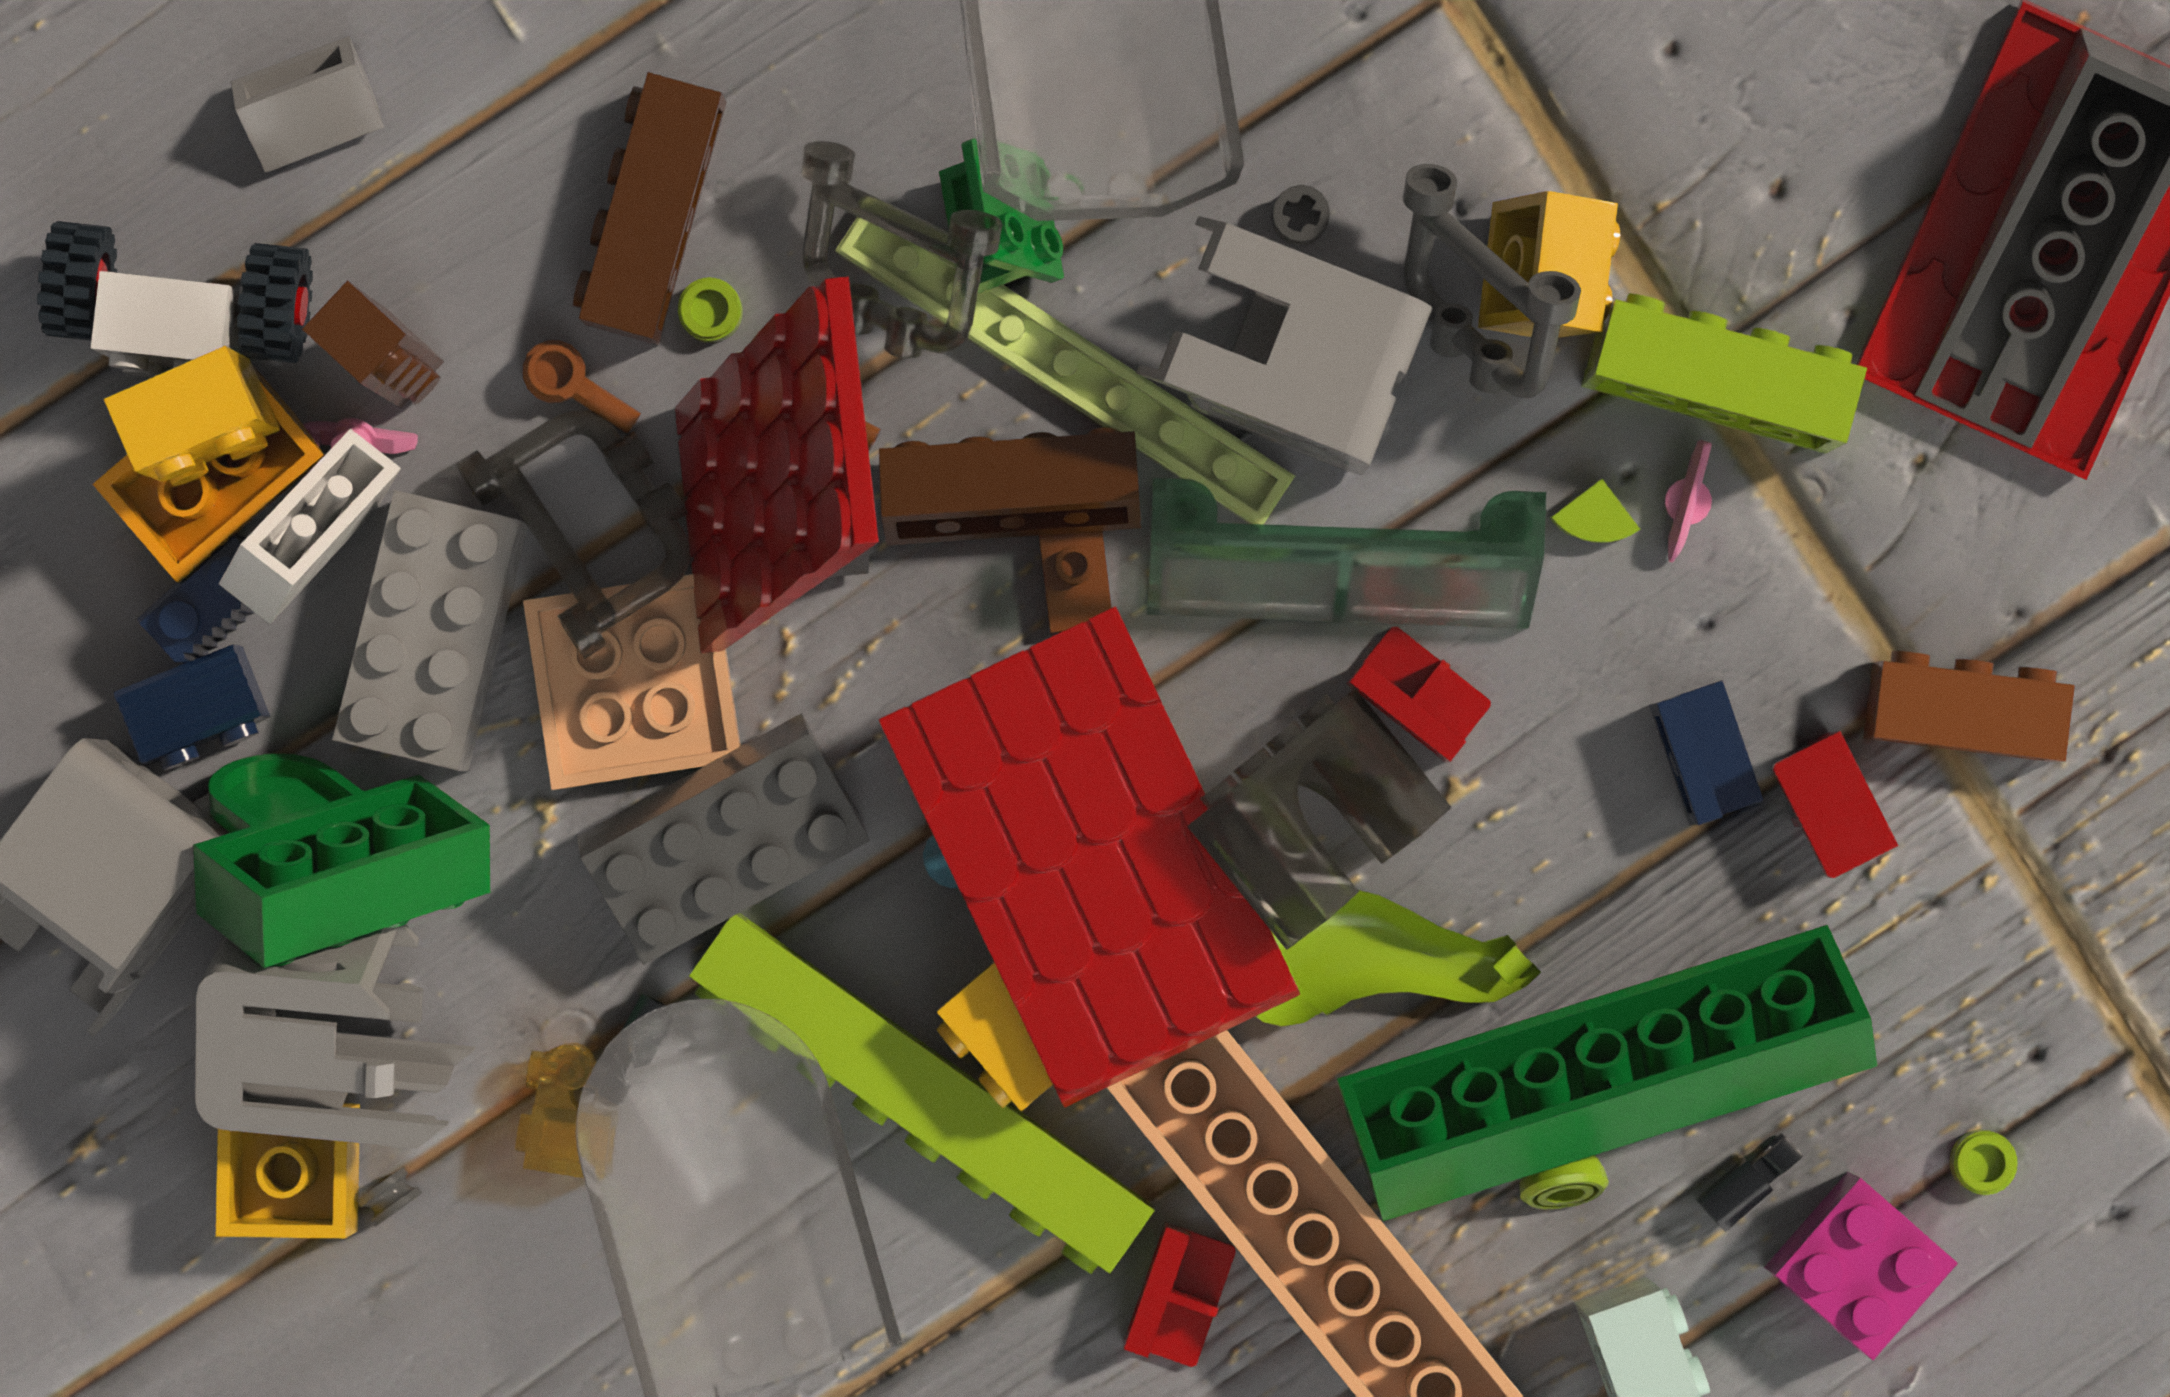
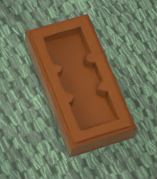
M1103 531L1039 535L1050 633L1062 632L1112 608Z

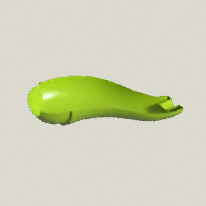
M1343 886L1306 889L1276 900L1261 910L1288 965L1300 995L1256 1017L1264 1023L1278 1026L1301 1024L1320 1013L1327 1016L1351 1000L1378 993L1411 992L1465 1003L1496 1002L1525 988L1541 971L1520 952L1516 946L1517 944L1509 935L1481 942L1442 928L1417 913L1378 894Z

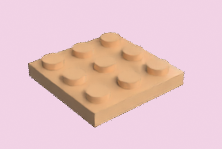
M693 574L523 600L551 790L702 768L741 746L727 651L725 649L720 652L700 654L698 636L700 619L696 617Z

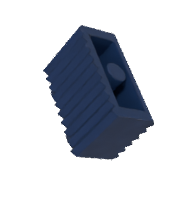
M233 535L179 583L176 582L137 618L139 624L174 662L187 663L199 658V656L207 655L208 647H217L218 638L227 639V630H236V621L245 622L246 613H255L219 585L240 544L246 539L244 536Z
M235 644L114 691V698L123 715L124 723L128 727V733L133 740V746L137 751L139 760L143 764L160 762L163 771L198 759L200 756L196 747L219 738L222 746L227 747L259 734L255 723L271 717L244 648Z

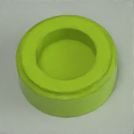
M712 277L698 279L689 284L679 298V320L688 334L701 342L717 343L724 341L736 332L741 323L743 307L740 297L730 284L721 279Z
M1983 1129L1973 1130L1962 1135L1955 1142L1949 1159L1950 1169L1955 1180L1963 1188L1980 1195H1991L2004 1190L2014 1179L2018 1165L2017 1155L2012 1144L2002 1135Z

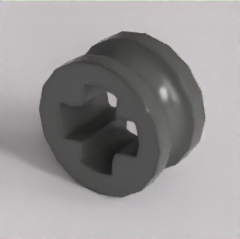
M1306 185L1289 187L1280 194L1274 204L1272 222L1275 231L1281 239L1289 244L1302 246L1313 243L1322 236L1327 228L1330 217L1328 201L1314 187ZM1301 199H1305L1314 204L1311 214L1319 216L1316 226L1305 224L1301 232L1294 231L1288 227L1291 217L1284 216L1282 214L1283 209L1286 205L1296 207Z
M405 1167L389 1176L357 1200L361 1208L367 1206L372 1209L374 1216L371 1222L375 1227L423 1193L418 1186L411 1187L407 1184L406 1176L409 1173Z

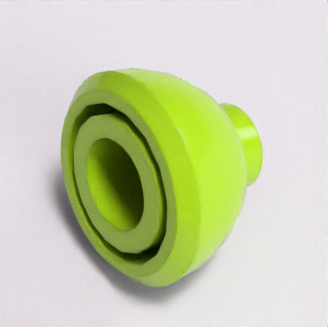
M1593 1155L1520 1178V1199L1537 1209L1574 1207L1599 1197L1607 1188L1609 1181L1599 1158Z

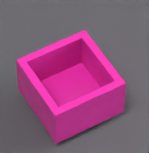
M1847 1172L1764 1268L1858 1351L1874 1361L1958 1263L1862 1178Z

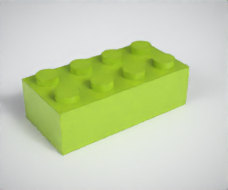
M1633 293L1627 295L1626 301L1615 299L1612 302L1610 313L1603 323V331L1595 334L1581 387L1825 454L1846 444L1848 441L1867 371L1866 367L1851 364L1853 354L1825 345H1815L1813 352L1788 346L1790 337L1785 334L1763 328H1752L1751 335L1727 330L1728 320L1723 317L1694 310L1690 311L1688 318L1679 317L1663 312L1665 307L1663 301Z

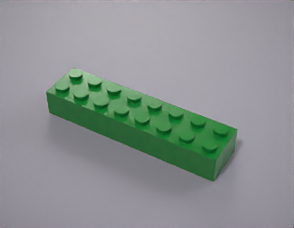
M1828 925L1339 1077L1337 1081L1349 1126L1382 1221H1386L1871 1069L1878 1065L1871 1016Z

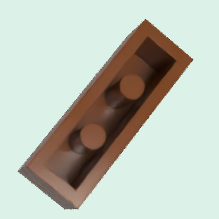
M1892 651L1890 662L1880 661L1872 663L1863 739L2045 762H2066L2075 685L2056 683L2057 671L2018 667L2017 678L1992 675L1994 663L1969 659H1955L1954 670L1929 667L1930 655L1906 651Z

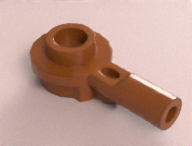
M547 340L535 345L527 353L522 365L523 380L527 389L537 399L547 403H563L569 399H574L618 429L629 434L641 413L585 377L586 366L583 358L571 344L561 340Z

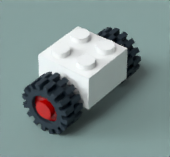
M56 221V223L51 225V233H47L45 239L46 250H42L41 262L43 263L42 272L39 271L38 283H41V291L37 294V305H41L38 318L39 323H42L41 330L46 334L45 336L91 341V349L109 357L108 366L123 369L122 372L126 374L155 377L162 373V367L175 368L223 346H227L251 359L297 363L299 361V357L303 353V343H306L307 334L302 328L310 321L309 302H312L313 290H310V285L313 281V271L310 270L312 260L308 249L254 243L250 247V255H247L245 260L246 272H242V286L237 291L229 285L117 273V269L114 268V263L117 260V249H114L116 240L115 235L112 234L111 227Z

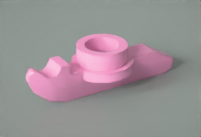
M345 418L338 422L311 421L303 424L319 448L321 444L331 445L332 448L350 428L381 453L397 454L414 450L418 443V435L415 433L373 428L365 421L356 418Z
M1704 440L1697 442L1689 461L1685 479L1678 480L1672 484L1665 495L1664 505L1667 514L1673 519L1672 528L1668 535L1669 562L1673 563L1682 551L1690 526L1703 520L1711 509V494L1709 489L1702 483L1712 447L1711 442Z

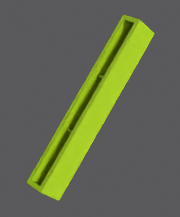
M738 913L729 918L690 973L689 977L700 984L695 991V995L724 1015L728 1013L731 1007L753 1021L747 1029L752 1036L776 1052L781 1049L783 1044L805 1058L799 1068L807 1075L829 1089L838 1081L857 1095L851 1104L858 1111L881 1126L884 1125L888 1118L896 1122L909 1132L904 1142L913 1150L933 1163L937 1161L940 1155L947 1158L962 1169L956 1179L964 1186L988 1200L993 1192L1014 1206L1008 1214L1014 1221L1038 1237L1047 1229L1063 1240L1066 1245L1061 1250V1253L1088 1273L1092 1274L1097 1266L1111 1274L1155 1211L1152 1203L1009 1103L1002 1108L978 1080L743 914Z

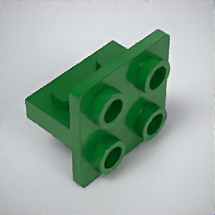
M976 138L962 142L961 147L964 161L939 171L960 292L977 295L1024 276L1049 283L1062 280L1064 278L1061 261L1063 243L1059 232L1055 228L1050 201L1052 195L1051 179L1042 161Z

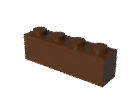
M647 72L643 88L637 86L632 88L625 111L624 122L633 126L626 149L620 147L615 149L607 177V184L615 186L609 210L602 208L598 210L591 232L590 245L598 247L592 272L584 269L581 271L573 298V306L581 308L579 319L586 326L659 346L727 103L722 92Z
M348 280L302 328L310 338L360 384L400 408L408 400L414 405L421 402L434 389L441 378L435 371L444 361L389 310Z
M1097 428L1083 435L1056 436L1048 432H1035L1024 436L1022 439L993 441L987 437L975 436L952 444L929 445L922 441H906L893 448H879L881 517L887 546L1141 528L1135 431L1120 432L1113 428Z

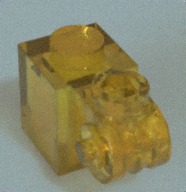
M572 1042L564 1043L550 1051L532 1050L526 1075V1088L537 1089L535 1104H533L532 1115L521 1114L515 1144V1151L525 1153L523 1169L598 1181L606 1176L616 1113L584 1108L577 1102L574 1096V1090L587 1085L594 1078L597 1070L596 1059L585 1045Z

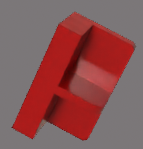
M1393 626L1387 631L1346 683L1445 763L1452 761L1466 743L1465 738L1491 707V701L1450 669L1451 665L1444 659L1439 660L1397 626Z
M1841 731L1829 732L1807 743L1808 747L1773 764L1772 771L1795 815L1790 819L1794 827L1802 828L1826 877L1836 878L1899 846Z
M1165 1221L1123 1340L1124 1350L1147 1358L1152 1353L1189 1367L1196 1366L1213 1317L1217 1316L1219 1310L1218 1303L1236 1254L1235 1247Z

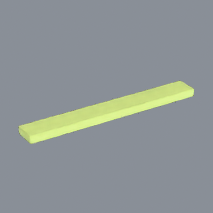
M869 198L835 250L836 254L1102 428H1113L1120 432L1135 431L1137 451L1258 530L1262 528L1295 475L1150 380L1136 374V371L1006 286L1001 285L977 295L960 292L953 252L871 198Z

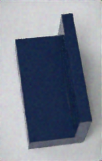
M1723 680L1649 705L1690 825H1701L1721 818L1723 814L1764 801Z

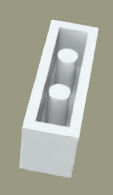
M350 428L240 544L219 585L271 624L379 507L401 468Z

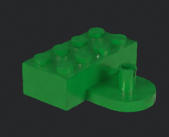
M262 754L228 763L217 770L209 781L210 814L218 824L230 833L193 844L196 914L264 968L283 966L293 962L296 957L326 947L343 946L350 943L353 938L383 928L400 927L408 923L410 919L440 909H454L461 906L467 900L490 893V824L420 774L363 791L333 768L319 760L294 754Z

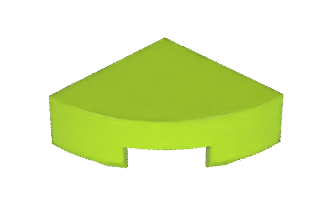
M1603 479L1599 480L1549 518L1555 526L1567 535L1593 543L1616 542L1641 530Z

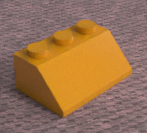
M254 365L253 368L281 429L265 437L268 442L266 448L237 460H232L229 453L206 462L209 470L208 473L178 486H172L170 480L161 482L136 473L128 455H126L92 484L178 583L325 456L296 414Z

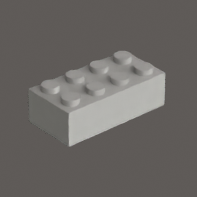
M394 490L335 727L334 741L453 770L469 771L528 524L518 519Z

